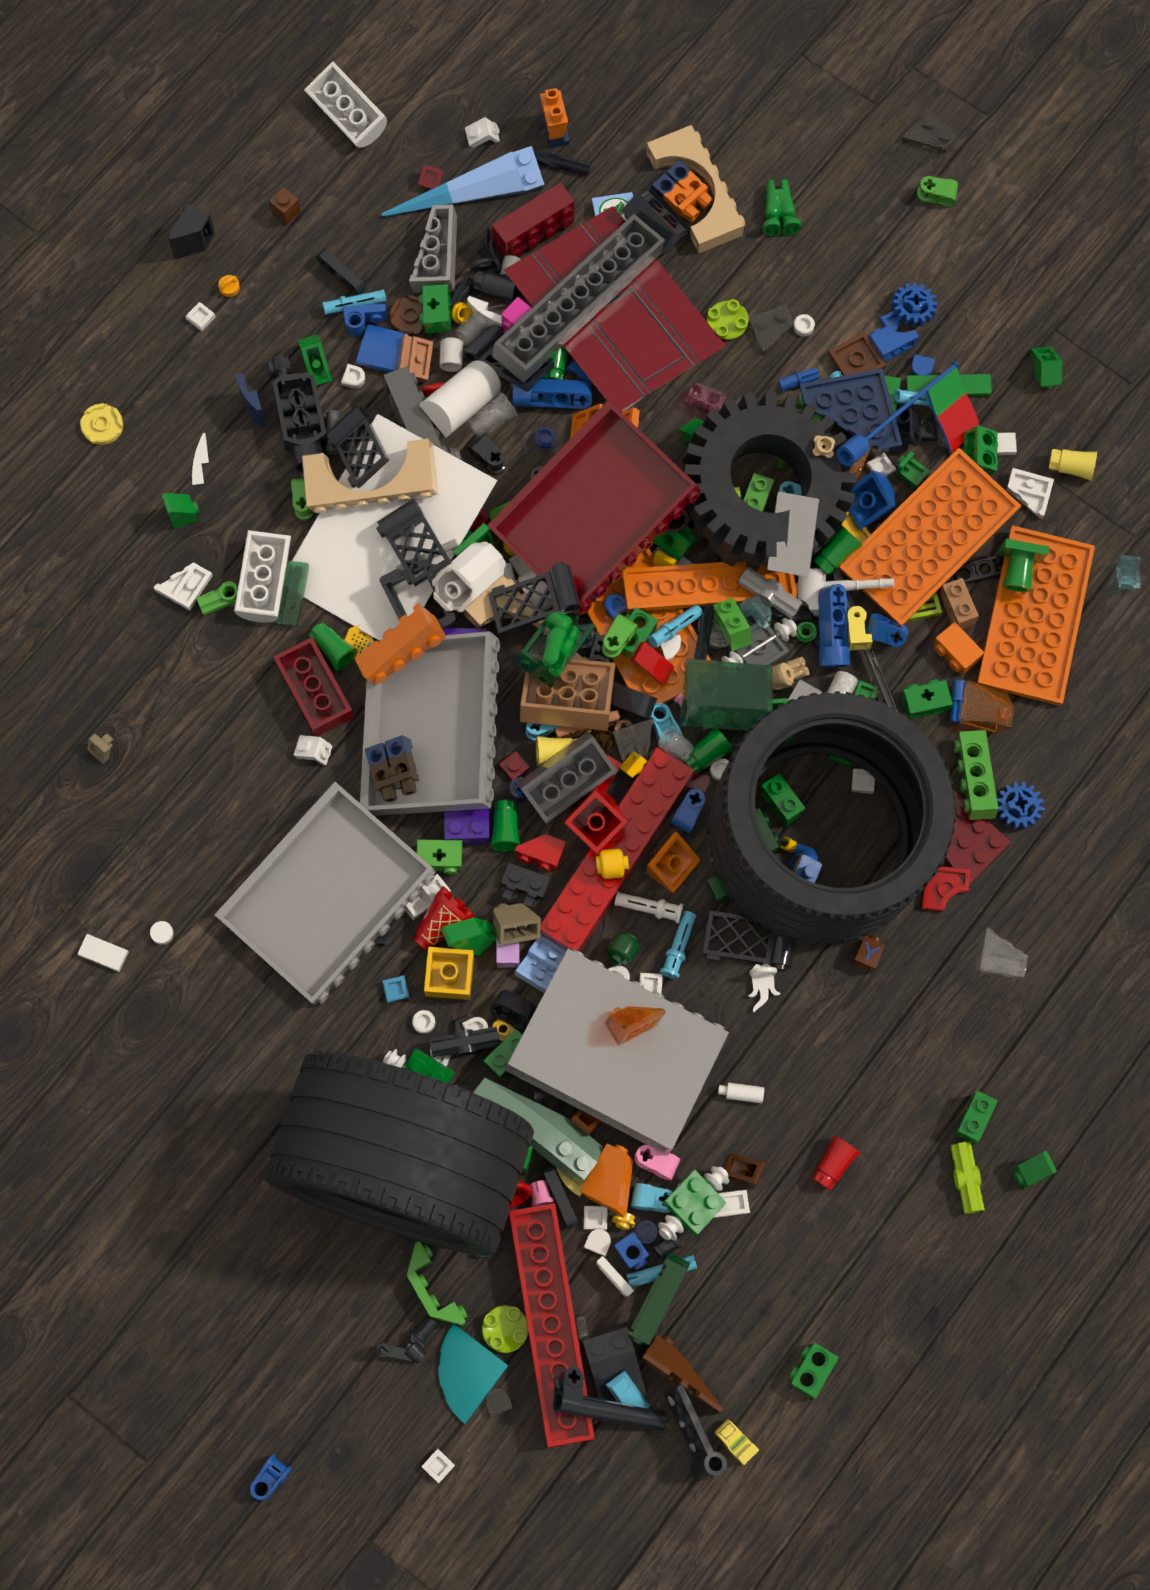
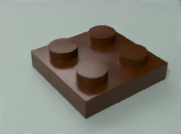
M865 332L828 351L829 357L842 373V376L881 368L884 370L886 368L885 362Z

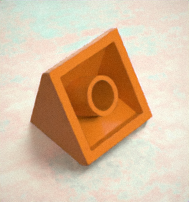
M675 832L647 865L646 873L668 891L674 893L700 862V859L682 837Z

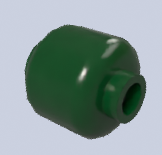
M627 932L615 935L607 947L609 960L616 966L630 965L640 951L638 939Z

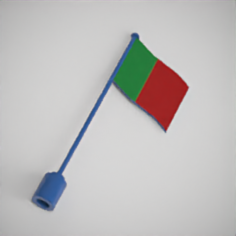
M952 362L951 367L868 436L863 437L856 434L837 449L839 461L845 466H852L869 451L868 440L925 393H927L933 414L946 439L949 454L964 443V432L979 425L975 410L964 390L958 372V362Z

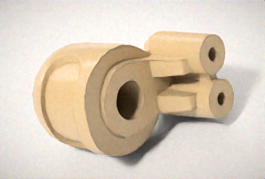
M799 657L787 663H780L770 667L765 673L767 686L772 690H781L792 686L794 680L809 675L808 668L804 667V658Z

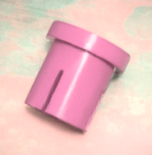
M546 1180L536 1181L529 1185L532 1195L531 1207L554 1203L553 1198L550 1197Z

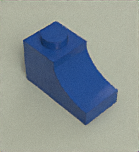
M887 326L883 329L878 328L870 334L869 339L883 361L886 362L915 347L919 336L915 330L900 333L891 330Z

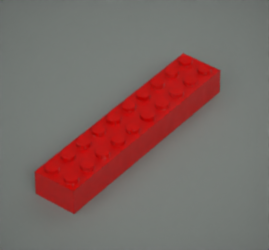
M658 747L656 748L619 805L628 822L598 853L592 849L589 850L542 922L540 935L566 951L567 949L579 952L582 950L617 896V893L621 890L693 779L694 769ZM621 849L623 856H628L629 869H624L623 877L604 879L601 874H598L596 856H599L602 850Z
M555 1203L509 1211L547 1446L552 1448L594 1440L592 1420L590 1418L556 1413L553 1409L554 1378L556 1375L564 1373L567 1368L574 1366L581 1370L584 1377ZM584 1378V1380H583V1395L587 1396V1390H586V1384H585V1378Z

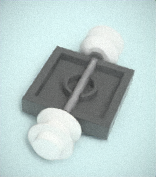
M783 618L782 624L775 623V631L771 629L764 619L750 627L752 644L737 649L734 652L731 651L729 658L723 656L721 658L723 671L726 674L735 675V669L743 670L744 663L752 675L756 676L787 656L789 650L781 640L787 642L789 640L788 635L796 636L797 626L794 621Z

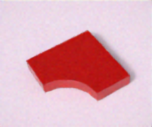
M941 866L937 874L923 889L921 910L944 912L946 903L951 897L959 893H968L970 869ZM957 873L965 875V883H963Z

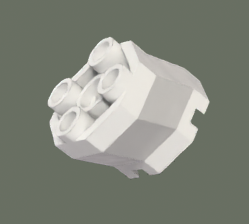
M487 542L471 544L432 580L433 586L435 585L434 599L446 611L458 610L457 612H463L504 575L506 565L503 556Z

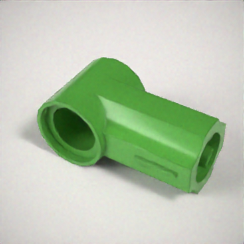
M228 581L223 583L218 589L197 597L203 615H208L227 606L235 607L238 592L236 584ZM228 592H235L232 597H226Z

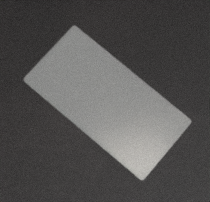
M778 492L775 513L790 510L787 547L785 541L777 542V557H769L768 570L805 577L809 576L819 499Z

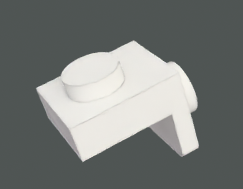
M486 117L465 127L468 143L472 148L488 140H492L495 143L500 141L498 126Z
M300 735L294 756L298 759L316 760L321 765H326L331 754L332 745L321 737Z

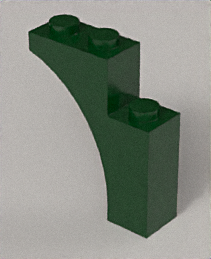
M760 808L756 809V817L760 831L768 847L775 854L778 852L780 840L775 832H771L769 828L770 821L766 813L762 814ZM717 876L708 879L706 883L715 904L730 898L727 890L723 889L721 885V879H718Z

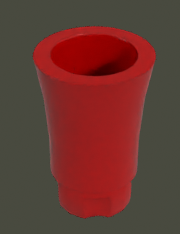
M833 1135L830 1145L817 1166L818 1170L812 1179L826 1189L831 1190L860 1152L844 1140Z

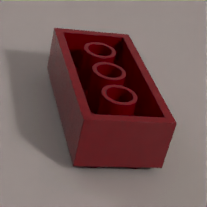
M561 182L492 224V239H495V249L503 259L508 255L520 258L522 253L529 249H535L543 240L551 239L555 236L556 232L563 228L566 229L573 224L575 200Z
M312 637L273 656L276 667L314 737H318L354 718L350 705Z

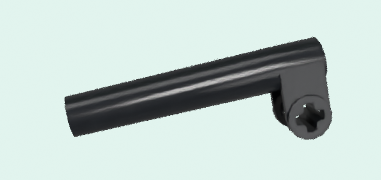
M569 1367L564 1373H560L554 1378L553 1409L556 1413L660 1431L666 1425L667 1417L663 1411L583 1395L584 1377L581 1370L577 1367Z

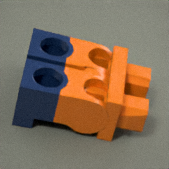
M556 88L546 90L545 93L540 94L541 116L549 148L570 145L566 127L568 126V119L561 91H558Z
M680 160L652 184V188L682 218L685 217L690 222L697 219L700 213L695 206L699 204L704 210H707L713 203L712 197L707 193L708 186L702 183Z

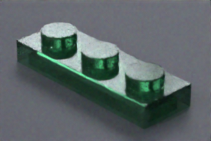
M287 560L279 614L275 622L277 625L298 628L310 566L308 563Z

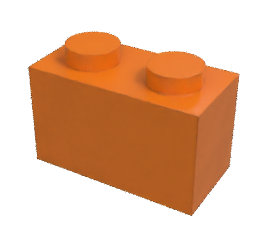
M956 622L939 634L933 643L936 653L941 657L944 656L949 661L952 670L959 672L961 675H964L977 664L984 655L980 647Z

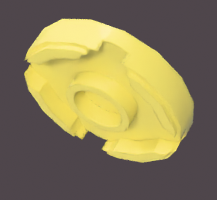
M103 403L88 408L80 421L81 431L85 438L98 445L110 444L117 440L124 426L119 411Z

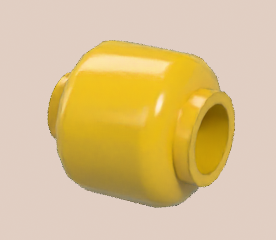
M621 849L602 850L600 855L596 856L597 872L604 879L621 878L624 876V869H629L628 856H623Z

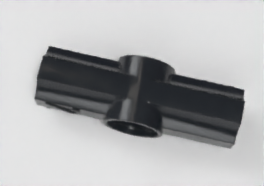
M497 1026L474 1031L473 1029H466L454 1032L452 1035L430 1039L433 1059L455 1054L457 1056L473 1054L477 1050L495 1048L500 1045Z

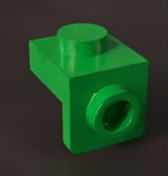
M911 451L907 456L903 455L897 462L898 469L896 474L916 489L929 475L930 470L914 459L915 453Z

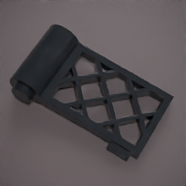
M496 325L489 326L463 350V356L469 364L473 361L485 362L494 369L497 375L527 392L554 368V359L550 357L543 364L545 365L544 368L535 371L531 375L532 379L527 383H523L513 373L504 371L503 368L506 367L500 362H488V360L494 358L492 356L494 343L504 335V330Z
M356 404L326 433L328 436L326 438L327 442L332 447L337 448L350 475L347 479L353 488L363 486L389 461L370 422L371 416L359 404ZM366 428L364 437H360L361 431ZM369 441H373L371 450H367ZM351 442L349 451H345L344 447ZM358 442H362L360 450H356ZM358 455L356 464H351L353 457ZM369 455L367 463L362 464L364 456ZM380 455L381 458L373 464L375 456ZM360 469H365L363 475L358 479Z
M414 498L377 521L379 526L376 529L382 538L387 537L406 571L403 576L409 585L413 584L416 587L452 563ZM423 522L424 528L422 533H414L415 527ZM400 536H406L404 545H397L394 540ZM412 537L420 538L417 547L409 546ZM425 539L433 540L431 549L423 548ZM407 551L415 552L413 561L405 560ZM421 553L429 554L426 563L418 562ZM434 554L443 556L444 560L438 564H431ZM416 566L425 567L423 573L415 578Z
M563 562L554 564L549 572L508 587H505L503 584L492 588V593L488 594L498 634L500 635L542 621L550 613L567 614L575 612L581 607L570 565H566ZM546 580L548 586L544 593L536 591L538 583ZM525 588L529 591L524 600L516 598L518 590ZM533 593L541 596L536 607L528 604ZM505 595L509 598L504 607L501 608L497 606L496 598ZM546 599L552 601L553 610L547 612L540 610ZM513 600L521 603L516 615L507 611ZM526 606L534 610L530 618L523 619L520 617ZM505 614L514 617L510 625L502 626L501 621Z
M717 911L709 912L703 955H707V960L720 961V958L768 964L777 968L779 972H786L787 969L792 967L795 947L794 938L787 939L779 933L776 935L771 929L769 934L761 938L755 930L761 924L757 922L752 926L750 922H755L751 916ZM713 918H723L728 925L717 932L712 925ZM739 921H744L749 926V929L739 935L733 925ZM731 928L737 937L726 944L720 934ZM752 931L759 941L748 947L742 938ZM716 937L724 945L718 951L708 950L709 942ZM740 940L746 950L741 954H734L729 947ZM762 944L767 950L766 958L756 957L751 950Z
M683 1384L663 1393L694 1459L691 1464V1473L694 1478L704 1481L722 1475L727 1468L726 1458L721 1453L713 1451Z

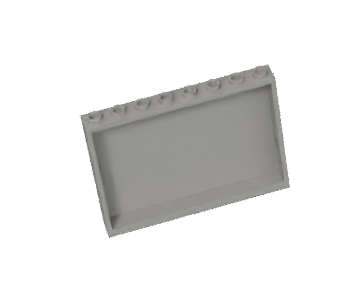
M490 631L446 635V638L438 646L428 649L420 658L412 660L402 670L388 676L383 683L374 685L367 680L360 804L372 815L491 808V801L494 799L492 780L495 776L493 758L496 754L494 747L496 725L494 721L497 714L495 696L498 693L496 673L499 671L497 652L500 650V643L498 638ZM403 735L412 741L413 748H411L420 781L415 782L416 793L405 796L402 794L401 788L395 789L398 799L386 802L383 800L381 792L375 790L364 749L379 743L385 744V741Z
M334 782L217 911L215 916L312 1004H322L329 997L330 994L328 992L333 986L338 987L345 979L343 975L349 969L353 970L360 962L359 957L364 952L368 953L374 947L376 938L379 935L382 937L390 928L389 924L393 919H399L405 912L404 907L409 902L413 903L419 897V890L424 885L428 886L434 880L436 871L340 785Z
M567 949L505 1071L668 1155L681 1133L729 1032L725 1031L724 1027L720 1024L710 1023L704 1020L702 1015L685 1010L681 1004L664 999L662 994L648 991L641 983L625 979L620 972L610 971L604 968L602 963L585 958L581 952Z

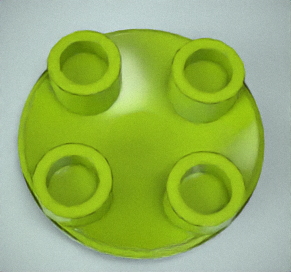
M734 299L717 303L709 309L707 316L708 324L721 339L725 340L741 336L747 329L749 321L745 308Z
M512 1306L494 1308L485 1316L482 1325V1334L485 1342L493 1350L502 1353L513 1352L520 1348L526 1341L529 1332L526 1317L517 1307Z

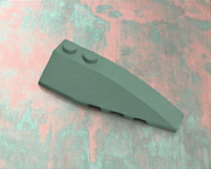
M486 1078L474 1090L473 1093L489 1099L527 1120L534 1130L530 1146L573 1182L578 1183L585 1180L598 1162L603 1147L569 1118Z

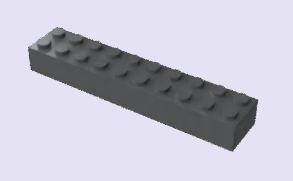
M633 214L494 343L492 356L524 383L661 254L665 240Z

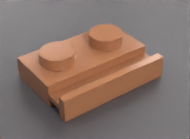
M404 334L401 341L398 369L407 366L410 373L414 372L417 381L425 383L429 376L433 342Z

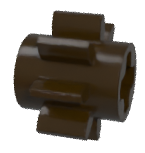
M592 729L590 734L597 741L604 752H609L615 742L611 738L612 732L610 730Z

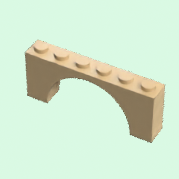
M692 125L648 142L646 154L655 170L663 167H672L680 160L691 171L700 175L710 186L714 196V204L703 220L690 227V239L699 254L743 236L745 221L742 215H738L734 199L728 196L727 186L724 181L721 182L716 165H712L707 148H703L700 134L698 131L695 132Z
M429 439L407 441V454L399 473L385 486L371 491H356L341 485L331 470L329 458L324 453L302 456L306 504L314 513H324L330 508L345 510L348 506L352 505L367 507L368 503L374 502L380 505L388 504L389 500L396 499L399 502L411 500V497L418 496L420 499L431 498L433 494H438L433 443Z
M502 575L465 609L463 615L476 628H481L495 621L488 594L492 593V588L504 584L505 587L514 585L513 580L510 578L506 579ZM518 591L515 597L523 601L526 594H521ZM505 595L497 597V606L503 608L509 597ZM513 600L507 611L516 615L521 603ZM526 606L520 617L528 619L534 610ZM505 614V616H504L503 618H514V617H512V616H510V615H508V614ZM545 619L532 625L539 629ZM548 628L543 633L544 636H547L549 632ZM576 653V654L574 655V657L572 658V659L589 660V659H588L587 657H585V656H582V657H581L578 653Z

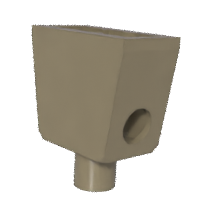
M503 903L494 908L493 930L500 946L540 938L541 918L521 903L509 906Z

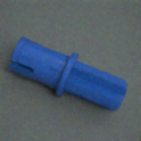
M812 368L800 373L796 371L791 376L778 379L777 382L780 391L784 392L799 387L802 383L818 380L820 374L818 369Z
M964 680L953 681L951 697L953 705L951 707L950 721L954 724L962 723L963 707L967 703L965 700L967 682Z

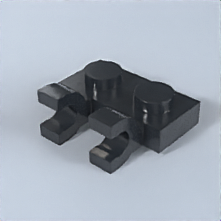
M508 863L501 881V886L506 887L502 896V902L511 905L515 891L527 894L523 904L532 911L536 898L543 900L550 877Z

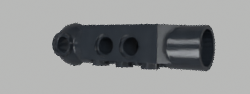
M279 350L271 359L267 360L270 379L275 378L272 382L273 396L284 449L293 453L296 470L304 472L302 456L323 453L322 446L326 444V429L314 375L309 373L291 374L288 356L283 357L282 350Z

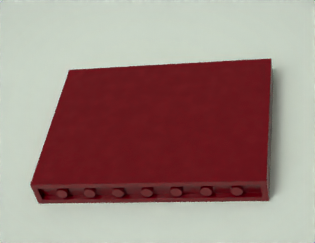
M608 400L487 526L537 576L549 572L556 563L563 562L566 565H570L581 606L575 613L580 616L588 612L592 603L606 593L607 587L612 582L618 581L622 576V572L637 561L639 554L642 551L648 550L652 546L653 540L658 535H662L668 529V525L683 514L684 508L689 503L697 500L702 490Z

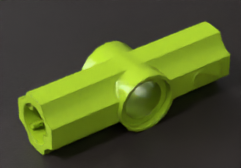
M971 1142L951 1145L952 1159L955 1167L954 1181L957 1190L960 1191L964 1214L984 1211L980 1190L981 1176L978 1167L975 1166Z

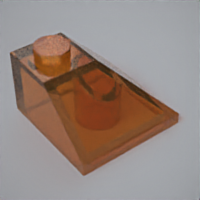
M967 680L960 722L996 733L1011 728L1014 705L1008 694Z
M627 1006L621 1009L618 1007L608 1013L609 1017L605 1024L618 1046L656 1027L666 1012L664 1008Z

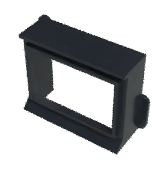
M416 566L414 576L423 572L425 567ZM395 569L380 577L379 581L398 619H400L402 616L407 615L394 586L406 580L403 576L406 571ZM434 574L433 576L428 578V581L434 592L435 585L433 586L432 580L436 577L437 574ZM442 607L446 616L438 620L441 628L459 620L455 610L446 611Z

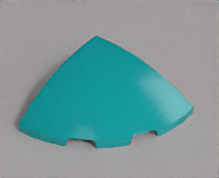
M453 1324L443 1341L440 1351L439 1381L447 1404L453 1413L466 1424L506 1371L508 1365Z

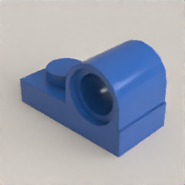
M385 304L343 306L346 330L352 337H360L365 333L366 322L380 323L387 321ZM353 322H359V323H360V324H358V325H356V326L351 325Z

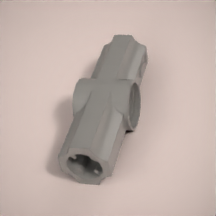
M750 567L745 570L738 581L739 585L756 595L757 600L766 607L773 606L791 619L803 603L786 592L782 584L772 578L766 579Z

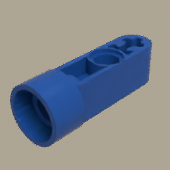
M529 377L525 382H529L532 377ZM541 379L528 392L513 384V406L516 407L534 406L585 409L592 404V386L587 381Z
M841 584L825 586L818 593L820 667L850 666L847 592Z

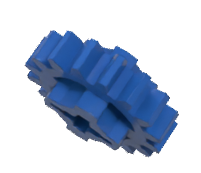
M914 282L913 286L910 287L906 283L904 289L899 287L897 293L893 296L891 307L894 308L893 314H899L897 320L904 319L905 325L911 322L912 326L915 327L916 323L919 322L923 326L925 321L930 322L936 313L938 302H935L936 295H930L931 289L924 290V284L917 287L916 282Z
M1014 782L1012 788L1007 784L1004 788L1005 792H999L998 796L1000 798H997V803L1000 806L997 813H1002L999 820H1007L1005 826H1009L1012 823L1015 830L1019 825L1025 830L1027 823L1032 827L1035 824V820L1039 821L1041 818L1039 813L1044 811V808L1040 806L1044 799L1037 798L1040 791L1034 793L1032 791L1033 785L1026 788L1025 782L1021 786ZM1012 794V801L1006 803L1007 797ZM1034 808L1032 815L1027 817L1028 811Z

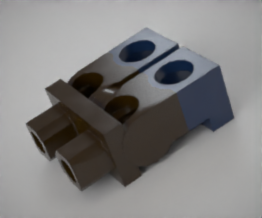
M403 735L387 740L385 744L379 743L364 749L375 790L381 792L382 798L386 802L398 799L395 790L401 788L402 794L405 796L416 793L415 782L420 781L412 756V741Z

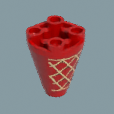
M444 886L436 893L416 931L417 935L414 937V940L425 950L445 939L441 930L444 926L475 917L474 913L466 907L467 905L458 897H452L453 894Z

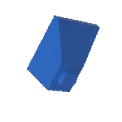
M873 470L858 481L850 492L855 494L849 511L859 530L864 529L895 507L894 490L884 473Z

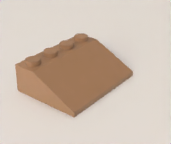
M532 655L542 662V655ZM572 659L551 688L526 672L520 707V722L608 731L615 663Z

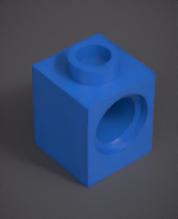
M634 1232L614 1245V1249L629 1271L633 1268L637 1271L648 1263L645 1259L649 1257V1254ZM631 1247L636 1248L639 1251V1257L636 1259L628 1258L626 1255L627 1249Z

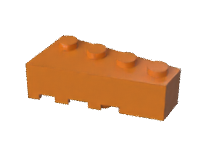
M419 603L413 607L414 612L409 616L404 615L399 619L400 624L395 629L389 628L383 633L381 641H374L355 658L365 678L372 684L383 683L388 676L402 670L406 664L420 658L424 652L438 646L446 638L436 617Z

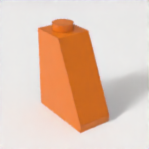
M606 1144L598 1162L591 1170L580 1192L589 1200L625 1217L628 1207L633 1159L627 1154L628 1150L618 1144L615 1147Z

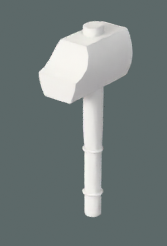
M810 569L809 576H799L798 583H795L798 600L803 602V606L809 607L814 616H819L818 593L822 587L841 584L845 587L846 591L870 588L882 589L894 587L895 582L893 578L826 581V573L823 569Z

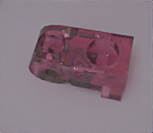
M693 383L685 399L690 405L700 407V409L710 413L714 409L719 412L723 403L728 400V396L703 384Z

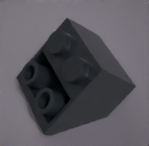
M190 204L179 213L178 222L175 227H171L168 233L172 253L176 259L206 251L215 236L210 213Z

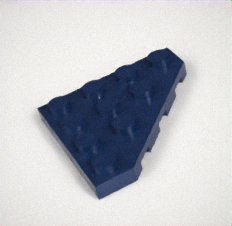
M882 368L802 383L799 386L804 407L810 402L818 407L815 412L822 418L828 415L834 421V425L853 436L856 434L863 437L868 436L894 414ZM896 418L868 440L869 446L879 452L902 448Z

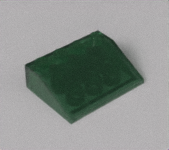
M686 658L680 724L692 727L749 731L753 724H756L761 717L773 709L771 665Z

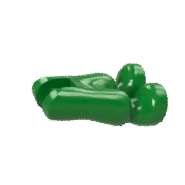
M781 179V189H775L774 180H767L765 217L767 220L762 225L763 233L772 237L779 236L781 233L779 218H781L783 222V235L790 236L796 234L802 227L801 221L794 218L796 213L788 179Z
M554 612L547 616L545 622L550 630L546 637L542 663L544 666H548V671L552 676L557 677L562 673L565 662L575 647V643L579 638V629L576 626H571L572 619L569 616Z

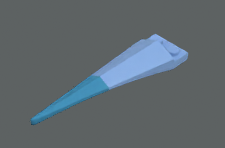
M532 146L505 154L383 212L381 216L388 217L432 208L433 205H450L523 194L545 187Z

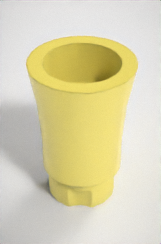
M1052 449L1049 469L1092 481L1097 452Z
M536 736L537 766L539 767L577 739Z

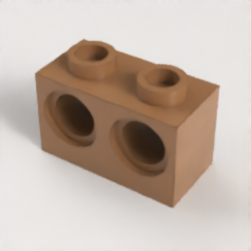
M963 578L943 584L939 595L951 624L956 622L961 629L974 626L979 615Z

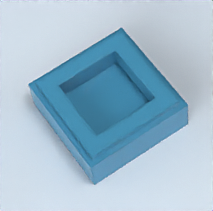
M404 976L382 981L387 1003L409 999Z

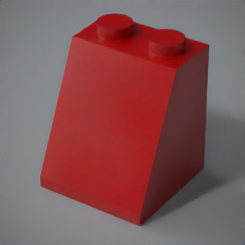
M598 785L568 815L564 823L593 851L598 853L628 820L616 801Z

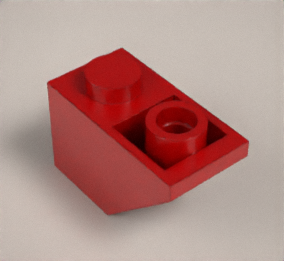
M544 834L516 846L515 856L523 863L530 864L532 862L538 864V867L544 871H557L566 849V842Z

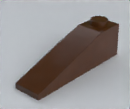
M657 1335L641 1361L676 1385L680 1386L683 1384L689 1394L720 1414L723 1410L722 1406L679 1350L673 1346L675 1342L665 1335L662 1337Z

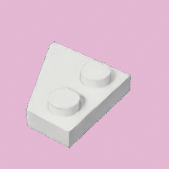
M1013 468L1006 490L1035 515L1043 519L1054 479Z
M192 563L185 567L183 571L170 576L171 579L161 585L159 583L155 585L154 590L190 611L197 597L200 596L213 575L210 571Z

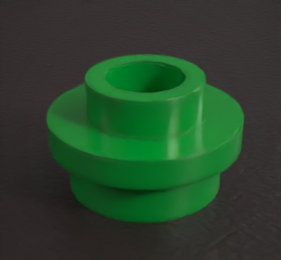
M801 622L797 625L796 638L799 641L809 643L815 639L817 629L814 624ZM807 630L810 634L805 636L802 634V631Z

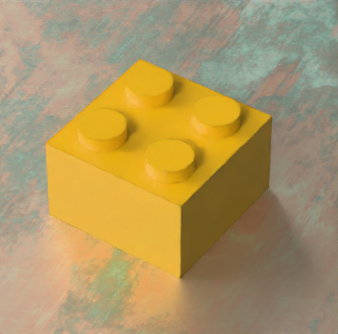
M428 947L424 988L425 997L470 1000L474 951Z

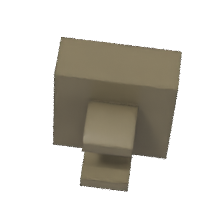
M94 734L89 738L87 750L103 764L109 759L110 750L113 746L111 742L114 739L108 734L102 738Z

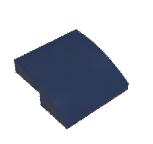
M244 373L235 375L246 410L261 428L266 427L257 390L248 392Z

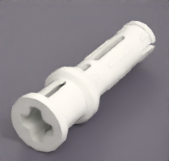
M620 892L617 893L615 906L618 905L655 914L657 919L667 918L675 920L678 924L680 923L684 906L681 903L679 905L667 903L664 899L658 902ZM628 901L645 904V905H647V906H642V905H638V904H634V903H629Z

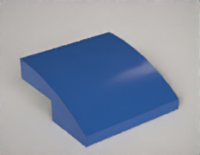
M368 324L356 364L387 372L396 371L398 369L402 336L406 333Z

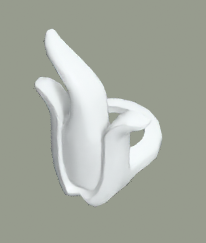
M756 964L750 970L753 992L749 997H755L758 990L760 991V1001L754 1006L753 1012L768 1000L769 989L774 996L780 995L774 988V976L777 973V968L771 967L768 964L762 966Z

